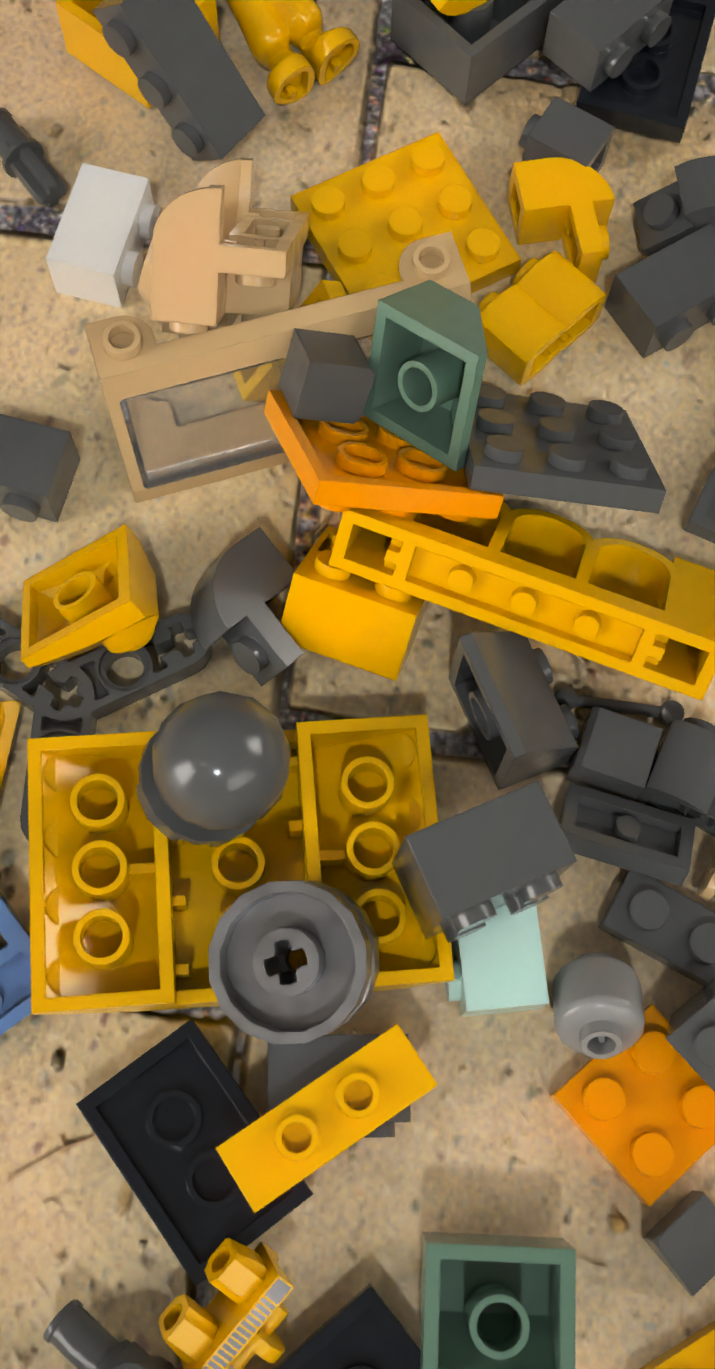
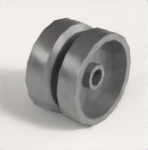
M318 881L267 882L240 895L219 918L208 948L209 982L221 1010L244 1033L273 1045L306 1044L349 1022L370 999L380 972L379 939L367 912L346 892ZM304 949L307 956V965L295 970L289 962V954L291 950Z

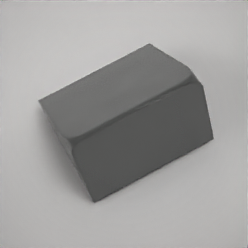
M692 1190L642 1238L691 1296H694L715 1276V1205L704 1192Z

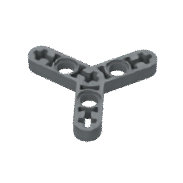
M180 613L158 621L151 640L136 651L111 653L103 646L70 662L61 660L48 665L33 667L26 677L19 680H10L2 676L1 664L8 654L21 651V631L0 618V636L3 635L0 637V690L34 712L31 738L95 735L97 720L203 670L211 659L213 647L210 646L204 650L197 639L192 643L194 653L190 656L183 657L179 650L166 653L175 647L173 637L177 634L184 633L188 640L197 638L192 626L191 615ZM153 644L158 656L164 654L160 656V659L165 669L159 672L155 671L152 658L145 649ZM134 657L141 661L144 666L143 674L139 681L126 687L112 683L109 679V670L113 663L120 658ZM47 676L54 685L65 692H71L78 686L76 692L82 700L81 704L77 708L66 704L60 711H57L60 706L58 701L49 690L42 686ZM27 761L20 823L21 830L29 841Z

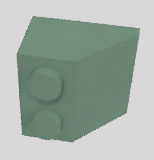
M432 280L425 281L378 300L369 364L375 373V378L362 415L455 472L464 468L488 353L479 306Z
M422 1231L420 1369H575L576 1249L564 1238Z

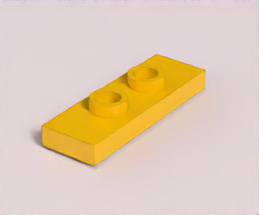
M397 1023L215 1149L250 1207L256 1213L431 1091L438 1084Z

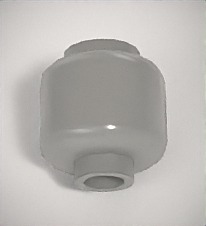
M602 952L582 954L561 967L553 980V1010L555 1031L562 1043L577 1053L595 1059L611 1058L634 1046L643 1035L645 1024L641 983L634 969L624 961Z

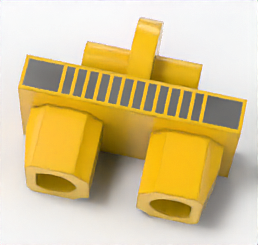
M225 1238L209 1257L204 1269L209 1283L220 1290L210 1303L203 1308L184 1293L181 1296H176L159 1316L158 1324L163 1340L180 1357L183 1369H227L230 1364L235 1369H243L255 1353L265 1361L274 1364L286 1351L284 1343L274 1330L289 1314V1310L282 1302L294 1289V1286L278 1264L280 1258L277 1252L263 1241L252 1250L230 1238Z

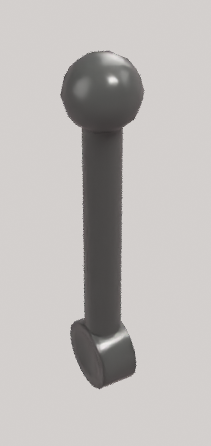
M568 686L561 687L554 693L558 705L566 704L570 710L574 707L589 709L601 707L617 713L657 718L659 723L665 727L673 719L682 720L685 714L682 705L674 700H668L661 706L580 695Z

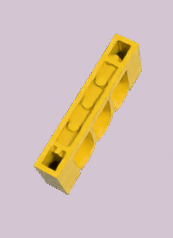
M504 501L502 502L497 519L471 517L470 520L465 522L452 521L437 514L412 513L407 517H396L386 514L381 510L351 508V510L342 514L328 564L330 566L700 701L703 700L715 675V570L678 557H674L673 561H670L657 551L624 539L600 538L594 540L588 531L562 516L539 509L519 508L511 510Z

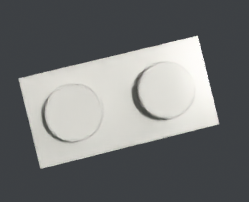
M82 163L46 256V262L57 293L122 308L129 287L136 288L139 284L143 268L142 251L146 240H152L154 227L160 215L159 205L153 203L149 178Z

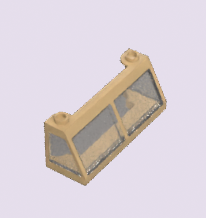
M451 231L416 240L404 249L399 261V273L402 281L209 330L206 333L193 334L157 344L154 333L149 325L133 316H115L84 324L135 502L139 503L290 462L264 414V408L269 389L282 391L279 381L294 328L354 335L369 362L379 299L432 280L472 302L471 283Z

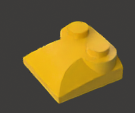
M127 524L23 581L20 660L28 668L65 660L88 652L102 644L111 653L136 651L151 640L159 618L156 576L141 541Z

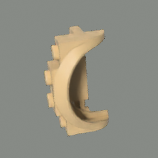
M238 158L219 164L202 178L196 189L185 192L175 198L159 215L141 271L138 291L151 308L150 320L162 321V332L179 334V338L232 325L239 314H241V321L244 322L294 308L300 295L303 245L308 238L310 212L252 207L255 158Z

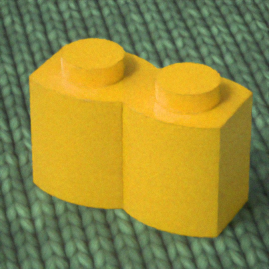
M558 251L551 252L540 261L537 258L530 259L516 274L513 286L500 294L496 291L491 292L478 305L488 351L487 356L520 386L524 385L539 374L560 351L573 344L598 320L607 294Z

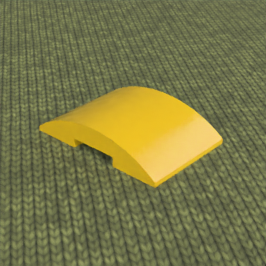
M427 714L296 722L295 730H284L291 751L289 776L281 799L264 818L257 820L243 836L219 847H209L210 844L195 845L182 839L176 842L167 838L147 819L137 798L136 786L139 784L138 766L145 745L157 731L27 739L31 1014L114 1013L220 1006L209 982L208 948L219 918L240 895L267 882L318 881L346 892L367 912L379 939L380 972L372 992L447 983L455 980L451 942H447L443 932L425 940L392 865L405 836L438 823ZM304 949L291 950L289 954V962L295 970L307 965V956Z

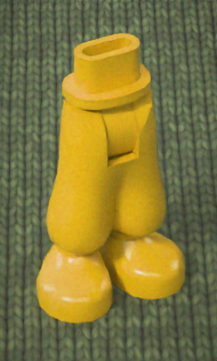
M226 0L253 56L261 66L270 70L266 86L268 93L276 104L295 103L307 96L313 88L314 78L321 86L329 83L349 65L360 48L359 39L348 27H334L323 32L322 12L314 0ZM290 45L298 49L301 54L296 52L293 53V51L290 49Z

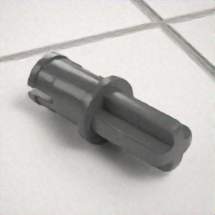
M0 107V157L3 159L2 166L4 171L10 177L18 178L37 203L45 204L49 208L56 206L59 199L66 194L65 183L43 157L44 150L42 145L36 139L28 138L13 119L11 113L6 108Z

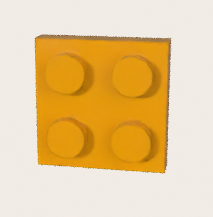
M653 1004L644 1008V1032L634 1046L611 1058H590L550 1095L644 1206L649 1207L715 1144V1092L665 1039L669 1022Z

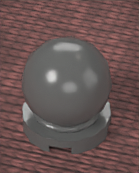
M223 691L204 694L180 704L161 723L159 730L145 745L141 755L142 758L138 766L139 784L136 786L137 798L147 819L167 838L176 842L182 839L195 845L210 844L209 847H219L243 836L257 820L264 818L281 799L289 776L291 747L279 718L253 697Z

